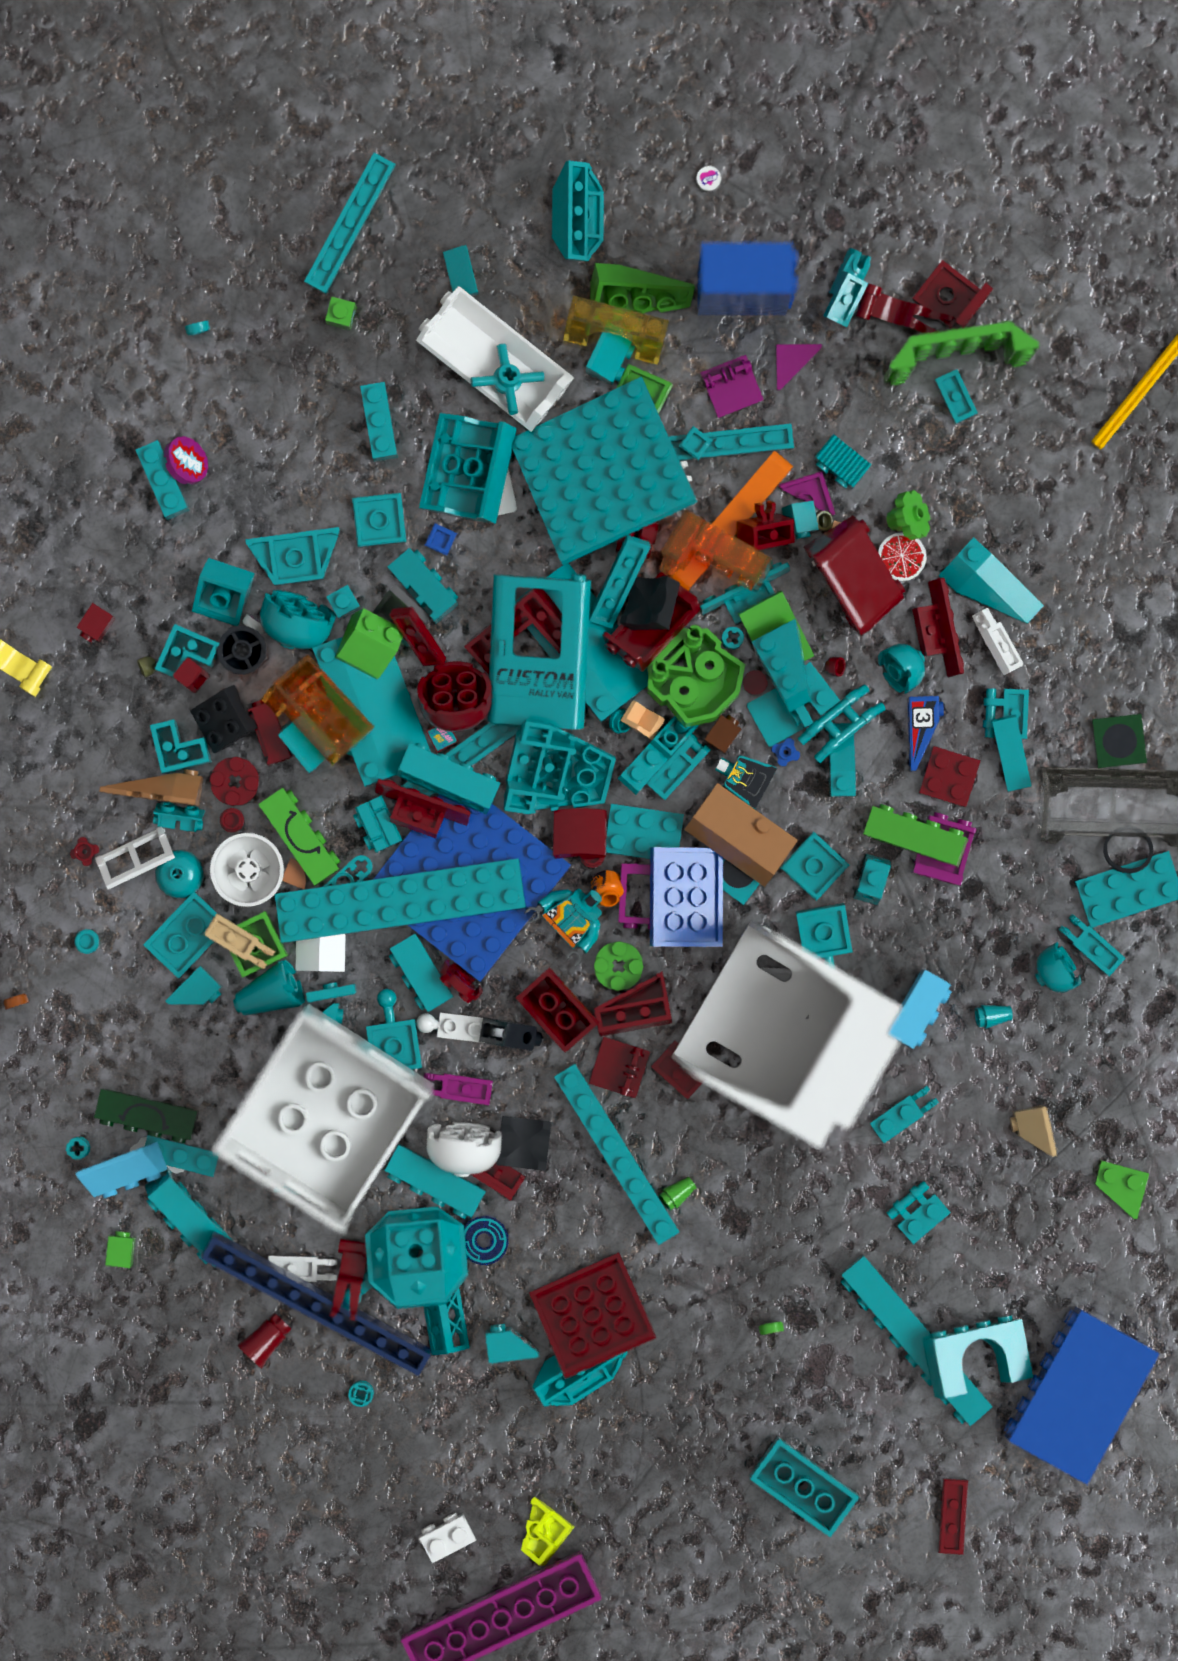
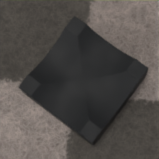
M661 576L659 578L636 577L630 589L627 608L621 615L620 624L631 630L669 629L680 583L669 576Z
M235 685L222 689L190 710L213 753L226 749L240 738L258 728L255 721L243 708Z
M502 1116L500 1129L502 1133L501 1151L496 1165L546 1171L552 1122Z

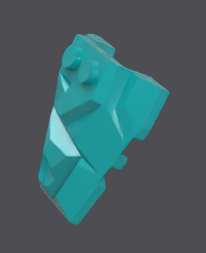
M525 719L521 729L516 733L506 773L503 809L504 811L534 814L536 813L535 810L550 808L551 811L559 810L561 806L573 805L575 808L603 804L606 800L616 757L551 723Z

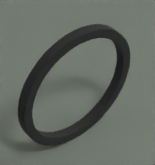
M1132 826L1119 827L1107 836L1103 847L1104 857L1115 870L1122 873H1136L1143 870L1150 863L1153 856V844L1149 836L1141 829ZM1122 831H1133L1143 836L1149 845V856L1145 863L1137 868L1126 869L1112 862L1107 852V845L1115 834Z

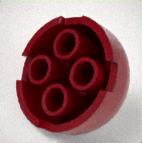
M452 661L434 666V671L430 672L425 678L421 677L417 687L418 702L422 715L431 725L443 731L462 732L474 728L486 718L491 708V681L486 672L482 673L478 669L473 668V664L468 662Z

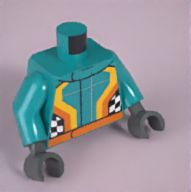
M568 889L552 891L538 901L536 907H527L524 914H527L530 910H535L536 916L530 920V922H535L539 919L540 912L543 911L544 913L541 916L573 949L577 946L578 949L569 952L566 958L568 960L572 954H577L579 960L574 964V966H577L582 961L581 955L583 953L586 954L598 939L601 926L598 919L602 912L597 905L602 901V898L595 890H591L587 895L581 889H576L573 892Z

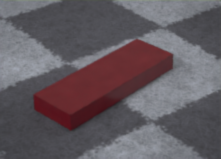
M414 608L392 609L389 616L422 665L444 664L446 656Z
M943 1478L938 1553L959 1555L964 1553L967 1479Z

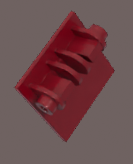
M603 1037L589 1084L636 1098L650 1051Z

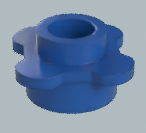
M787 738L785 742L772 746V752L776 754L778 758L777 763L780 766H786L788 762L792 760L797 761L800 758V752L796 751L794 747L795 742L792 738ZM784 750H788L787 755L784 754Z

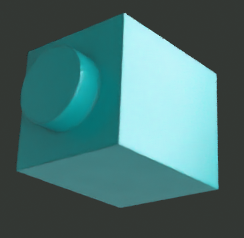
M814 501L794 503L781 508L782 515L794 519V535L797 540L811 537V532L819 530Z
M348 585L326 596L339 620L361 609Z

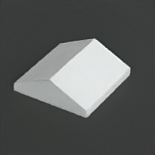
M346 934L296 941L295 971L345 972Z

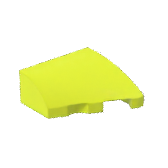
M533 1497L531 1500L530 1518L526 1524L527 1533L523 1539L521 1551L539 1566H545L573 1530L574 1526L544 1502Z

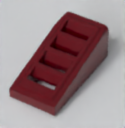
M186 658L173 674L176 680L194 694L210 677L208 672L190 658Z

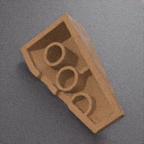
M184 769L183 774L173 773L101 786L99 792L199 806L204 777L198 776V771Z

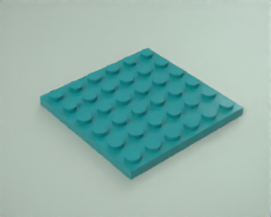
M642 377L536 426L532 432L527 430L515 436L512 449L562 565L698 502Z

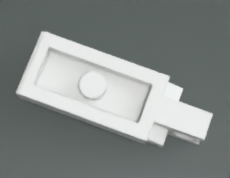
M985 608L974 614L972 617L976 627H978L985 644L988 646L1003 675L1023 666L1024 663L1002 623H997L994 620L989 609Z

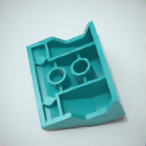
M440 413L419 508L474 521L496 524L517 428L502 421L494 423L466 416Z

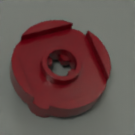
M240 757L226 758L220 761L213 769L210 776L211 790L215 797L224 804L231 806L245 805L258 792L259 773L248 760ZM230 776L241 777L239 781L241 786L239 788L229 786Z
M445 960L439 967L442 974L440 977L441 982L447 987L451 988L453 986L459 991L458 995L466 1003H470L472 1000L476 1001L483 993L481 986L479 985L476 988L472 984L475 979L457 963L454 962L452 965H449L450 960Z

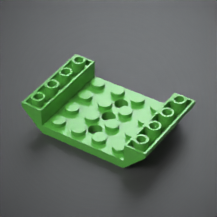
M1012 322L911 336L889 366L884 376V383L890 382L891 386L904 384L916 367L915 362L926 361L928 356L936 355V359L951 357V354L954 352H960V355H969L975 353V350L984 348L985 352L998 350L1002 346L1005 364H1012V367L1027 365L1026 362H1029L1039 349V342Z

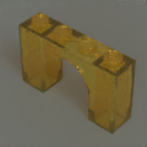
M573 295L563 340L587 346L589 336L592 333L608 332L617 334L635 344L636 353L634 359L658 365L669 320Z

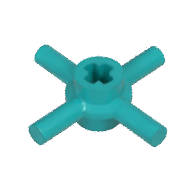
M506 344L497 345L500 367L495 370L492 376L471 377V387L494 385L498 392L505 394L509 415H515L518 413L515 392L522 383L544 381V372L520 373L515 365L509 363Z

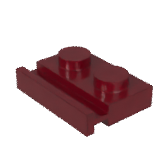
M674 1040L651 1068L688 1100L704 1081L682 1068L680 1064L671 1058L679 1044Z

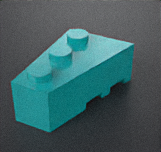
M408 548L387 567L420 607L431 617L432 621L437 624L458 606L456 599L459 597L450 587L445 588L440 583L442 577L434 568L429 570L425 566L424 562L426 559L418 550L413 552L411 548Z
M796 619L752 641L756 655L788 711L790 712L811 701L800 630Z

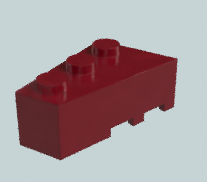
M663 971L594 1008L596 1019L599 1022L597 1025L599 1037L672 1024Z

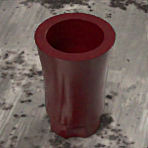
M273 1313L269 1321L266 1319L237 1346L262 1369L275 1349L286 1338L284 1335L291 1331V1328L277 1314Z

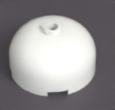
M452 1122V1125H447L441 1128L440 1124H434L428 1128L427 1152L431 1161L440 1169L454 1173L458 1177H468L469 1174L484 1172L496 1163L501 1151L502 1133L500 1131L490 1132V1126L476 1123Z

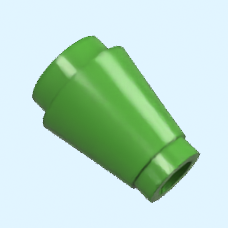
M686 1177L662 1189L663 1192L659 1194V1198L669 1211L674 1208L678 1209L696 1189V1186L689 1177Z

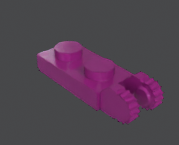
M424 1072V1078L427 1080L443 1081L442 1090L433 1088L432 1095L441 1096L440 1098L483 1105L490 1104L492 1080Z

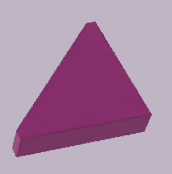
M822 344L776 345L777 391H781L815 354L821 350Z
M822 471L778 485L780 490L801 501H814L815 508L821 511H828L832 516L836 515Z

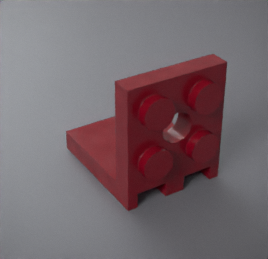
M942 260L912 300L916 304L931 310L954 316L952 321H938L950 330L963 329L994 288L987 283L981 289ZM944 288L950 289L953 292V299L943 301L939 295L940 291Z

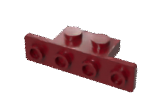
M944 577L928 582L932 605L912 609L920 650L924 657L943 654L947 677H953L964 673V662L960 655L959 638L954 626V613L948 596L949 589Z
M377 780L375 793L397 800L390 817L391 823L433 838L437 837L444 818L466 826L469 823L471 812L461 805H451L439 797H429L421 794L414 788L401 787L392 780Z

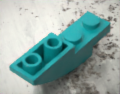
M674 716L618 777V780L637 795L699 725L684 727Z

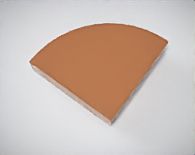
M290 858L282 881L305 890V871L296 860Z

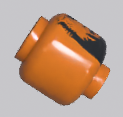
M604 870L594 875L591 880V890L597 891L602 898L599 905L612 907L620 902L624 889L618 873Z

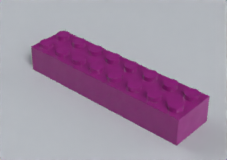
M580 1550L402 1635L401 1642L410 1661H474L601 1600L602 1594Z

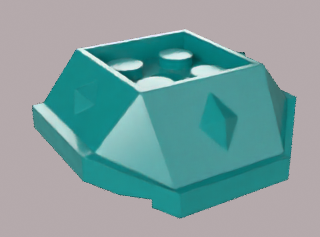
M439 1207L388 1211L365 1234L369 1285L396 1309L446 1305L468 1276L464 1225ZM415 1249L423 1251L419 1258H412L410 1253Z

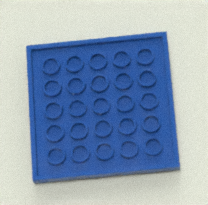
M439 795L438 797L444 802L451 805H461L471 812L468 825L466 826L444 818L436 838L411 830L374 879L519 859L527 908L530 906L536 907L538 905L537 902L554 889L572 865L563 858L556 859L553 856V850L495 805L491 804L489 811L485 815ZM526 908L408 926L481 982L536 911L530 910L527 914H524Z

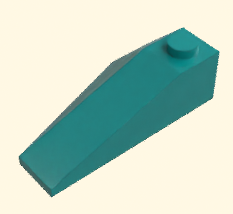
M974 537L939 574V577H944L946 584L956 593L969 597L1026 624L1044 606Z

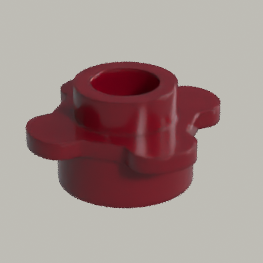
M80 837L77 840L78 844L70 851V856L73 859L82 861L84 866H90L94 855L99 853V846L96 844L92 845L85 837ZM84 849L87 850L86 854H83L82 852Z

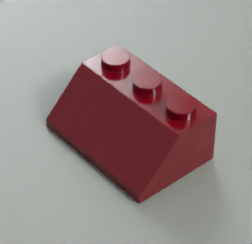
M550 967L516 997L520 1004L564 1053L599 1024L597 1019Z

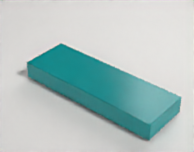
M1012 715L992 720L1007 791L1031 787L1017 716Z

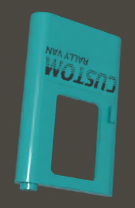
M494 574L489 668L492 703L487 715V722L522 725L524 720L528 719L551 723L562 729L584 728L591 580L586 579V575L572 574L570 579ZM518 587L562 591L563 613L561 655L559 658L518 656L514 654L515 595Z

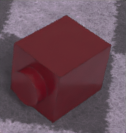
M92 603L77 626L81 630L79 635L91 643L94 639L100 642L115 620V617Z

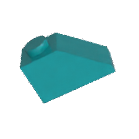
M199 966L166 1002L168 1004H206L209 1001L213 1004L222 995L219 990L223 986L203 966Z

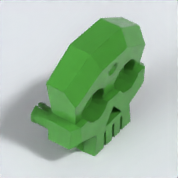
M697 625L690 626V629L683 628L647 667L648 694L660 706L667 705L684 727L715 721L738 698L746 666L739 659L720 647L721 641L708 628L701 629ZM683 658L684 667L676 666V664ZM711 663L713 664L714 668L708 670L706 669L705 664ZM685 688L688 690V694L682 695L679 690Z

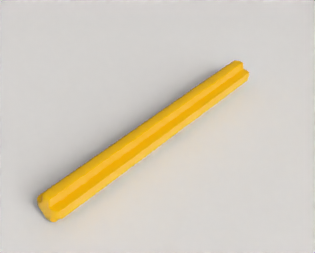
M1178 334L1092 439L1094 446L1102 449L1176 358L1178 355Z

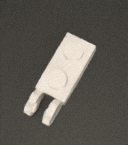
M268 1255L269 1261L308 1282L337 1280V1275L333 1273L317 1274V1265L334 1266L337 1265V1259L313 1256Z

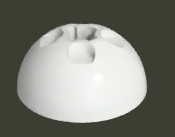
M241 833L226 839L216 849L210 865L211 880L216 891L228 902L244 907L256 906L269 900L279 889L284 874L283 860L275 845L265 837L253 833Z

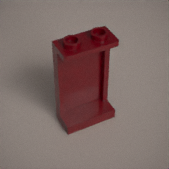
M660 572L655 578H659V577H661V576H667V575H665L664 573ZM680 585L669 629L631 630L621 624L611 635L608 632L602 635L606 643L604 645L611 654H618L623 657V661L630 668L636 667L643 672L701 610L697 597Z

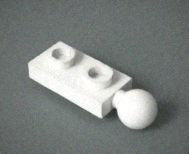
M440 1012L439 1020H436L431 1014L424 1013L417 1018L416 1025L419 1031L423 1033H429L437 1029V1037L479 1042L483 1018Z

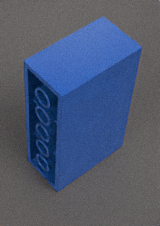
M701 243L698 261V315H786L787 310L791 309L798 285L797 275H794L798 255L797 250H793V243Z
M1075 1307L1074 1310L1070 1309L1063 1320L1066 1323L1062 1332L1057 1331L1051 1342L1054 1346L1050 1354L1047 1352L1044 1354L1039 1364L1042 1367L1039 1374H1034L1033 1378L1030 1379L1027 1386L1030 1388L1026 1397L1021 1396L1015 1407L1018 1412L1014 1419L1011 1417L1008 1419L1003 1430L1006 1432L1004 1436L1011 1443L1088 1485L1156 1362L1159 1353L1082 1309Z

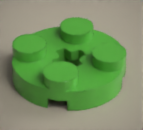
M609 943L601 948L596 955L594 963L595 975L599 982L608 989L616 991L629 989L641 977L643 970L642 957L638 950L628 943ZM615 959L618 962L621 960L625 962L623 965L624 972H614L612 970L614 967L612 962Z

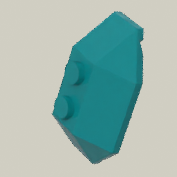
M570 160L565 162L552 189V239L564 258L568 260L589 261L591 255L604 240V191L597 177L592 172V167L589 163Z
M626 1351L569 1378H565L554 1355L544 1362L532 1388L544 1407L550 1405H573L614 1379L623 1358L626 1357L628 1352Z

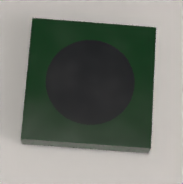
M1141 714L1092 719L1097 769L1147 763Z

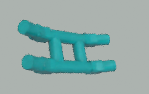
M863 684L851 691L798 737V740L805 745L823 728L829 732L833 738L814 755V758L819 763L831 755L843 742L865 724H868L877 715L885 711V705L881 702L866 710L861 716L852 709L851 705L869 692L867 685ZM843 712L852 723L841 732L832 720Z

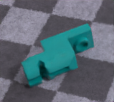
M849 247L844 257V262L840 265L837 276L829 290L833 297L823 315L824 317L844 327L848 326L868 285L864 278L870 268V261L872 259L870 256H865L862 252Z

